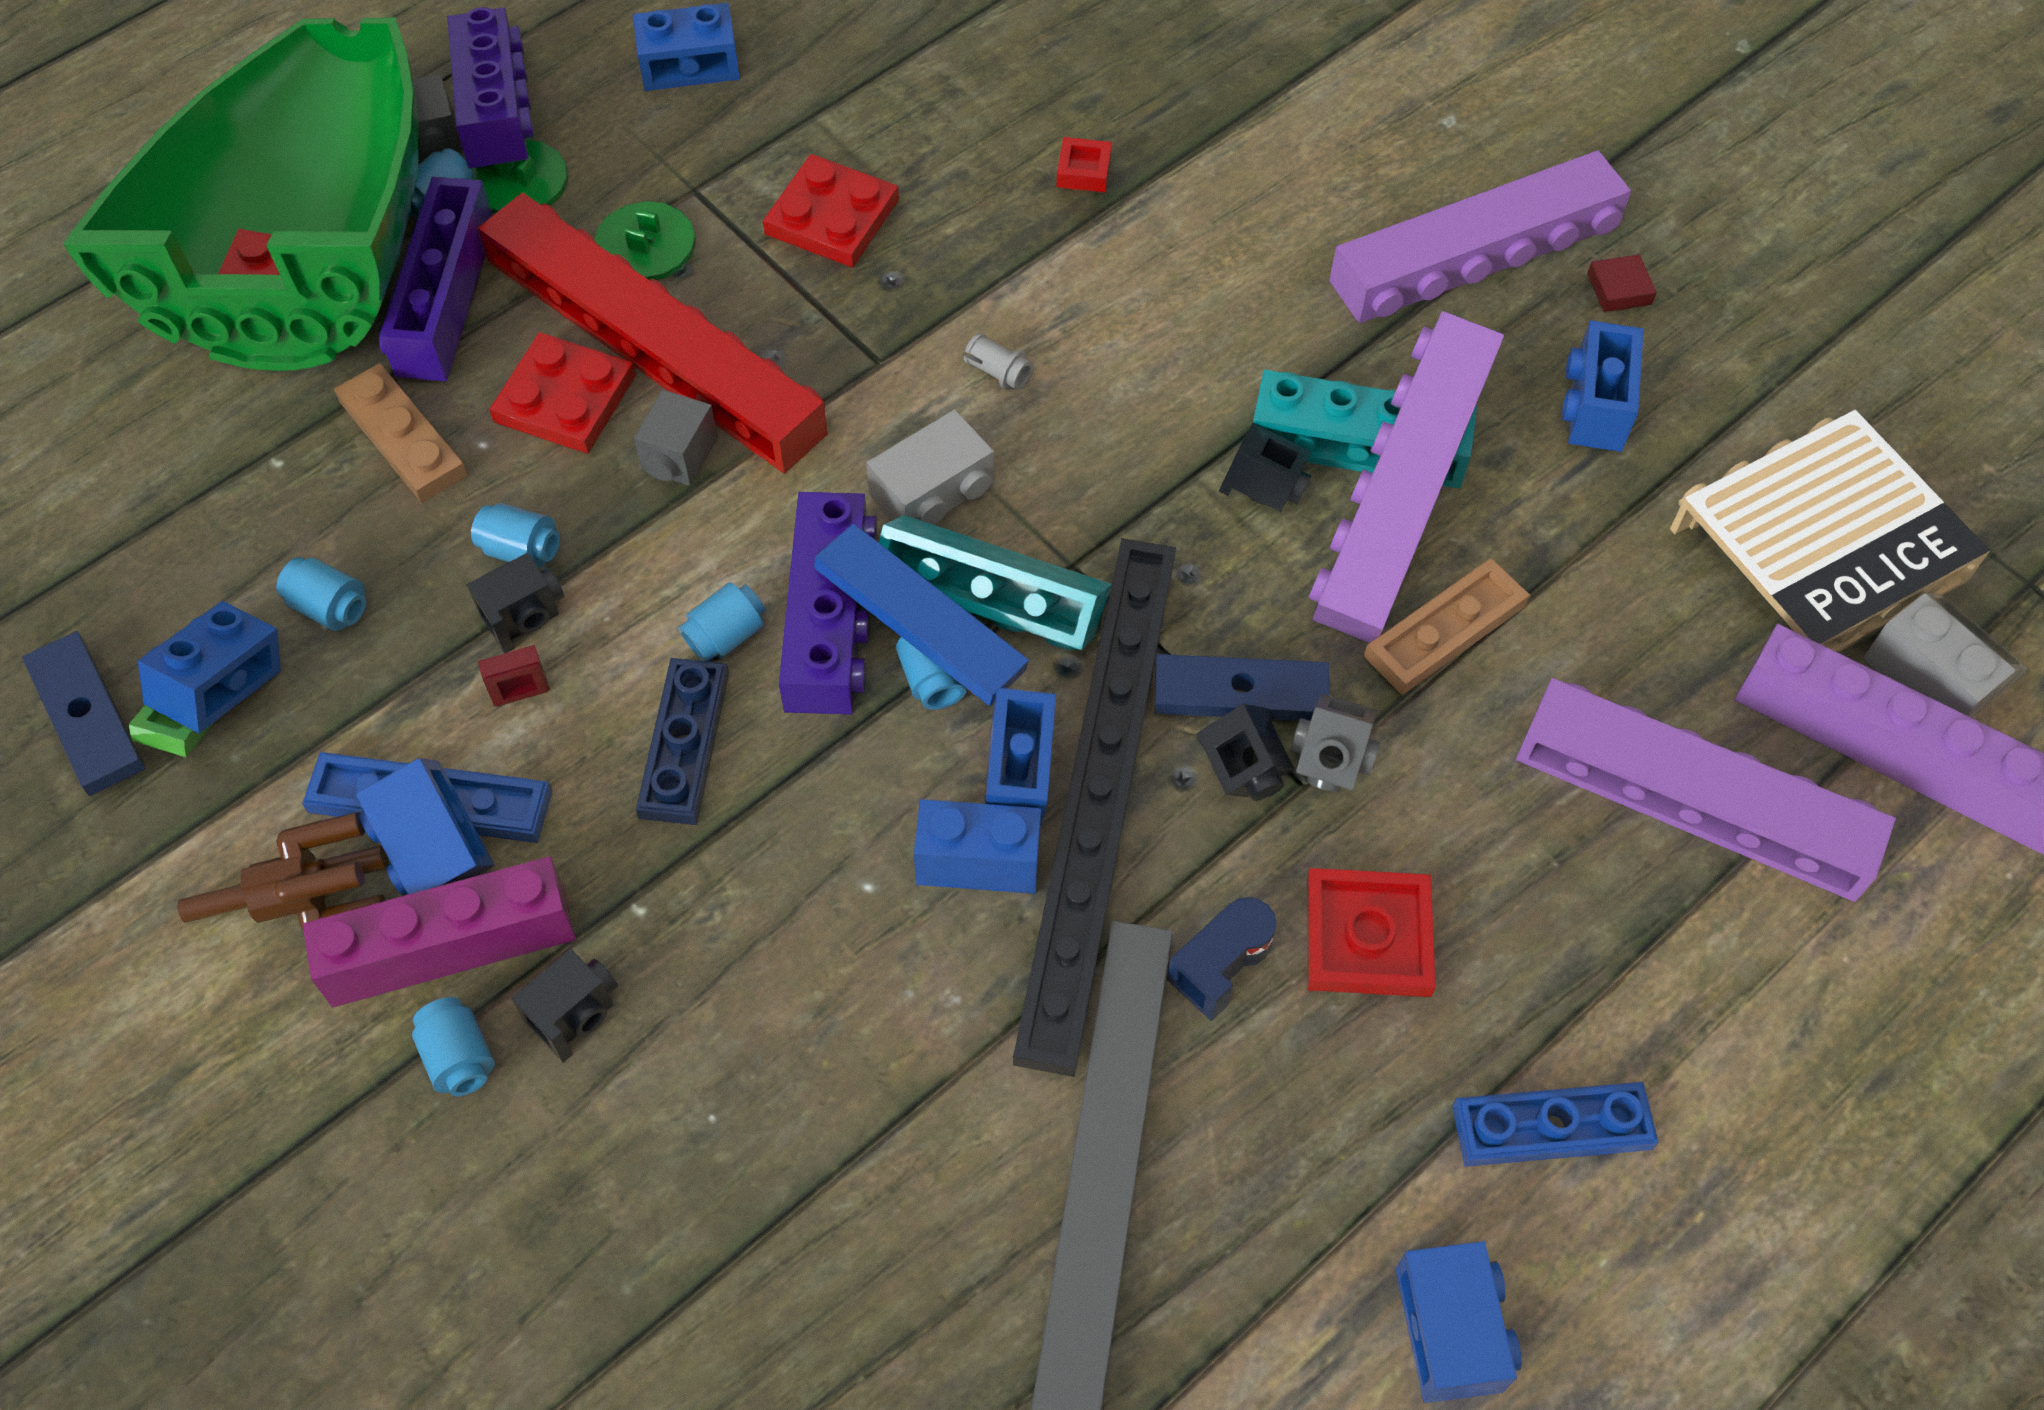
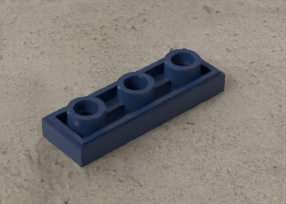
M78 631L22 656L80 785L89 796L146 769L133 741H131V736L96 663Z
M1156 655L1154 714L1223 717L1244 703L1269 708L1274 717L1273 720L1299 721L1300 718L1311 721L1321 693L1330 696L1329 662ZM1236 690H1242V691H1244V692H1246V693H1240V692H1237Z
M670 658L636 806L639 819L697 825L729 677L727 663ZM681 735H688L684 738H678Z

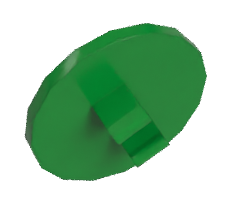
M526 139L529 159L471 168L474 173V180H481L483 182L492 214H496L522 192L540 205L547 204L551 206L558 200L568 183L566 162L558 150L544 142Z
M650 201L628 204L610 213L598 226L594 239L600 247L612 255L616 253L624 257L636 272L648 280L664 279L681 270L692 257L696 243L692 223L681 210L666 203Z

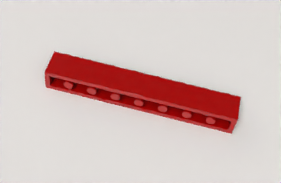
M522 192L478 227L488 263L618 356L633 362L635 368L667 391L712 405L716 426L783 474L828 435L825 404L821 396L813 388L807 385L800 386L786 376L774 361L769 358L762 359L745 347L735 334L729 331L724 333L707 321L699 309L692 305L685 306L672 297L659 281L646 279L636 272L624 257L616 253L612 255L600 247L588 232L581 228L576 230L564 222L549 205H540Z

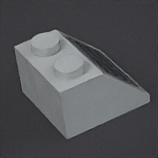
M1937 593L1922 594L1887 622L1863 657L1880 674L1971 718L1976 716L2029 670V668L1952 603Z

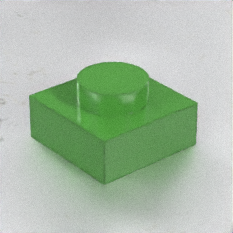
M145 705L129 723L131 741L187 757L214 723L201 733H197Z

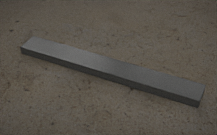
M1112 921L1031 1410H1101L1173 930Z

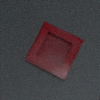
M1640 254L1592 261L1587 275L1603 312L1653 304L1657 292Z
M535 645L478 661L483 682L494 707L546 693L550 690L546 673Z

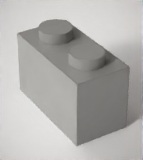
M955 409L866 462L869 495L891 520L906 515L935 525L947 512L966 500L979 498L994 484V451Z

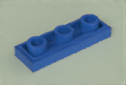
M1644 1082L1456 1098L1452 1105L1464 1167L1653 1150L1659 1143ZM1548 1116L1558 1117L1563 1122L1564 1128L1554 1126L1549 1121Z

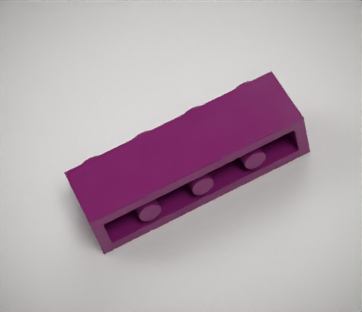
M551 856L302 924L311 980L332 1008L576 940L564 885Z

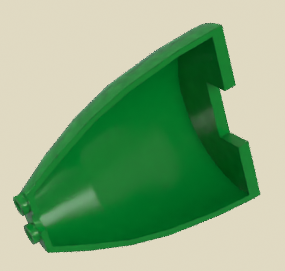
M396 17L362 18L360 30L356 31L349 30L345 25L337 22L335 18H303L252 52L204 88L153 134L102 191L63 243L85 276L106 298L109 299L115 294L139 313L140 316L137 323L173 344L181 338L210 350L209 359L256 370H300L329 363L334 360L337 353L351 345L355 347L371 328L384 299L401 252L418 176L419 113L410 61ZM238 229L272 234L266 246L280 275L218 274Z

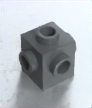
M1321 693L1311 721L1300 718L1290 751L1301 755L1295 773L1308 776L1307 782L1323 790L1337 792L1341 790V787L1353 790L1358 772L1370 776L1380 742L1369 739L1378 710Z

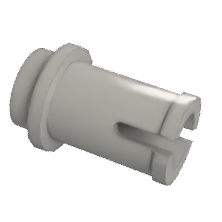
M977 333L973 336L966 346L965 352L968 354L964 355V362L997 378L1000 387L1006 390L1012 388L1016 390L1022 389L1032 375L1033 363L1028 360L1027 353L1021 350L1012 352L988 339L982 333Z

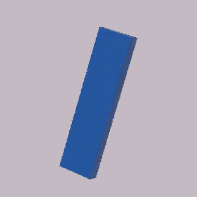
M854 523L815 556L814 568L988 706L995 702L997 688L1008 689L1026 671L1029 659Z
M320 752L302 804L308 813L338 817L354 812L360 813L363 811V808L355 794L409 763ZM443 768L478 835L538 843L552 794L548 781Z

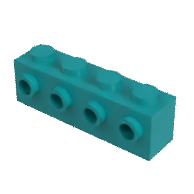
M1263 369L1253 423L1310 450L1311 453L1306 461L1308 463L1360 472L1364 469L1374 473L1380 458L1379 455L1371 452L1383 421L1394 425L1401 408L1391 405L1396 390H1383L1354 385L1345 381H1330L1300 376L1292 372H1277ZM1475 405L1442 486L1461 489L1471 458L1478 405Z
M906 515L883 524L879 543L968 613L992 619L994 625L1009 631H1027L1045 637L1047 643L1067 650H1082L1097 637L1112 584Z

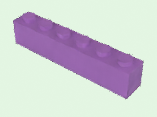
M1597 150L1338 245L1335 249L1329 281L1359 324L1376 317H1386L1402 307L1421 300H1432L1443 292L1466 283H1477L1487 275L1511 266H1522L1532 258L1554 250H1564L1573 243L1596 234L1604 235L1619 226L1631 190L1600 151Z
M1444 311L1441 312L1434 330L1423 326L1411 355L1412 358L1420 361L1415 376L1403 374L1391 402V405L1401 409L1394 425L1383 421L1371 449L1372 453L1380 456L1374 473L1362 470L1350 499L1360 504L1353 522L1342 518L1329 548L1339 553L1332 571L1321 567L1309 595V599L1319 602L1312 620L1368 643L1380 636L1502 343L1504 334Z
M1777 623L1752 665L1734 699L1735 701L2044 855V753Z
M1552 677L1516 757V761L1853 902H1856L1876 879L1896 820L1895 817L1876 810L1874 806L1865 801L1848 799L1819 787L1814 781L1806 777L1787 774L1760 763L1757 758L1750 754L1733 752L1704 740L1699 734L1691 730L1674 728L1647 717L1644 712L1637 708L1618 705L1591 694L1583 686L1564 683Z

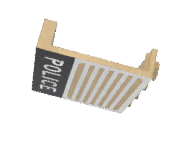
M1856 410L1836 420L1832 418L1823 419L1807 435L1793 442L1790 439H1785L1777 443L1764 457L1751 464L1748 461L1736 464L1722 479L1708 486L1705 483L1695 485L1679 500L1680 508L1670 527V530L1677 534L1689 527L1694 529L1700 524L1794 632L1837 653L1884 628L1887 622L1922 594L1937 593L1944 595L1968 582L1990 552L1985 544Z

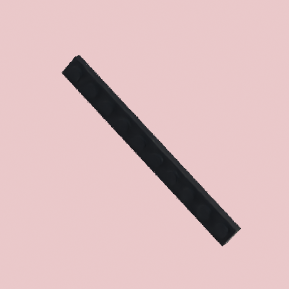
M1121 538L1014 1049L1013 1066L1075 1077L1173 572L1176 547Z

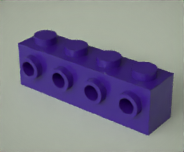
M480 7L472 9L468 13L447 16L456 126L468 169L529 159L526 139L535 137L529 110L531 109V102L526 83L528 82L523 58L525 52L519 25H509L505 7L498 9Z
M431 177L379 335L381 352L387 355L395 377L446 382L448 380L486 255L478 227L493 216L481 180Z
M798 492L779 675V689L784 713L853 715L854 693H864L866 661L864 658H857L858 644H868L869 611L861 610L862 605L814 568L815 556L853 523L877 541V517L867 516L864 493Z

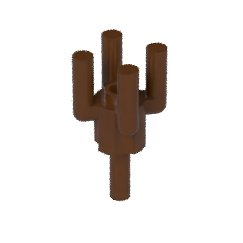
M359 812L288 828L281 831L276 839L280 854L279 858L250 864L249 868L242 869L240 885L179 899L177 905L178 913L184 923L245 908L248 909L252 919L257 923L297 914L303 930V923L386 901L384 895L380 894L330 907L325 906L326 895L363 886L365 882L364 874L386 869L389 865V859L382 845L326 859H316L314 854L309 851L310 848L363 836L365 830L360 822Z

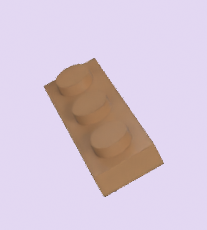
M381 363L334 388L341 405L421 503L468 476L463 462Z
M1490 558L1370 642L1366 647L1364 657L1401 695H1404L1525 608L1530 594Z

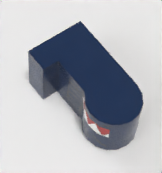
M1245 897L1233 901L1170 958L1167 981L1212 1021L1229 1004L1233 987L1230 980L1241 968L1256 965L1264 960L1270 952L1277 923L1274 912L1268 904L1256 898Z

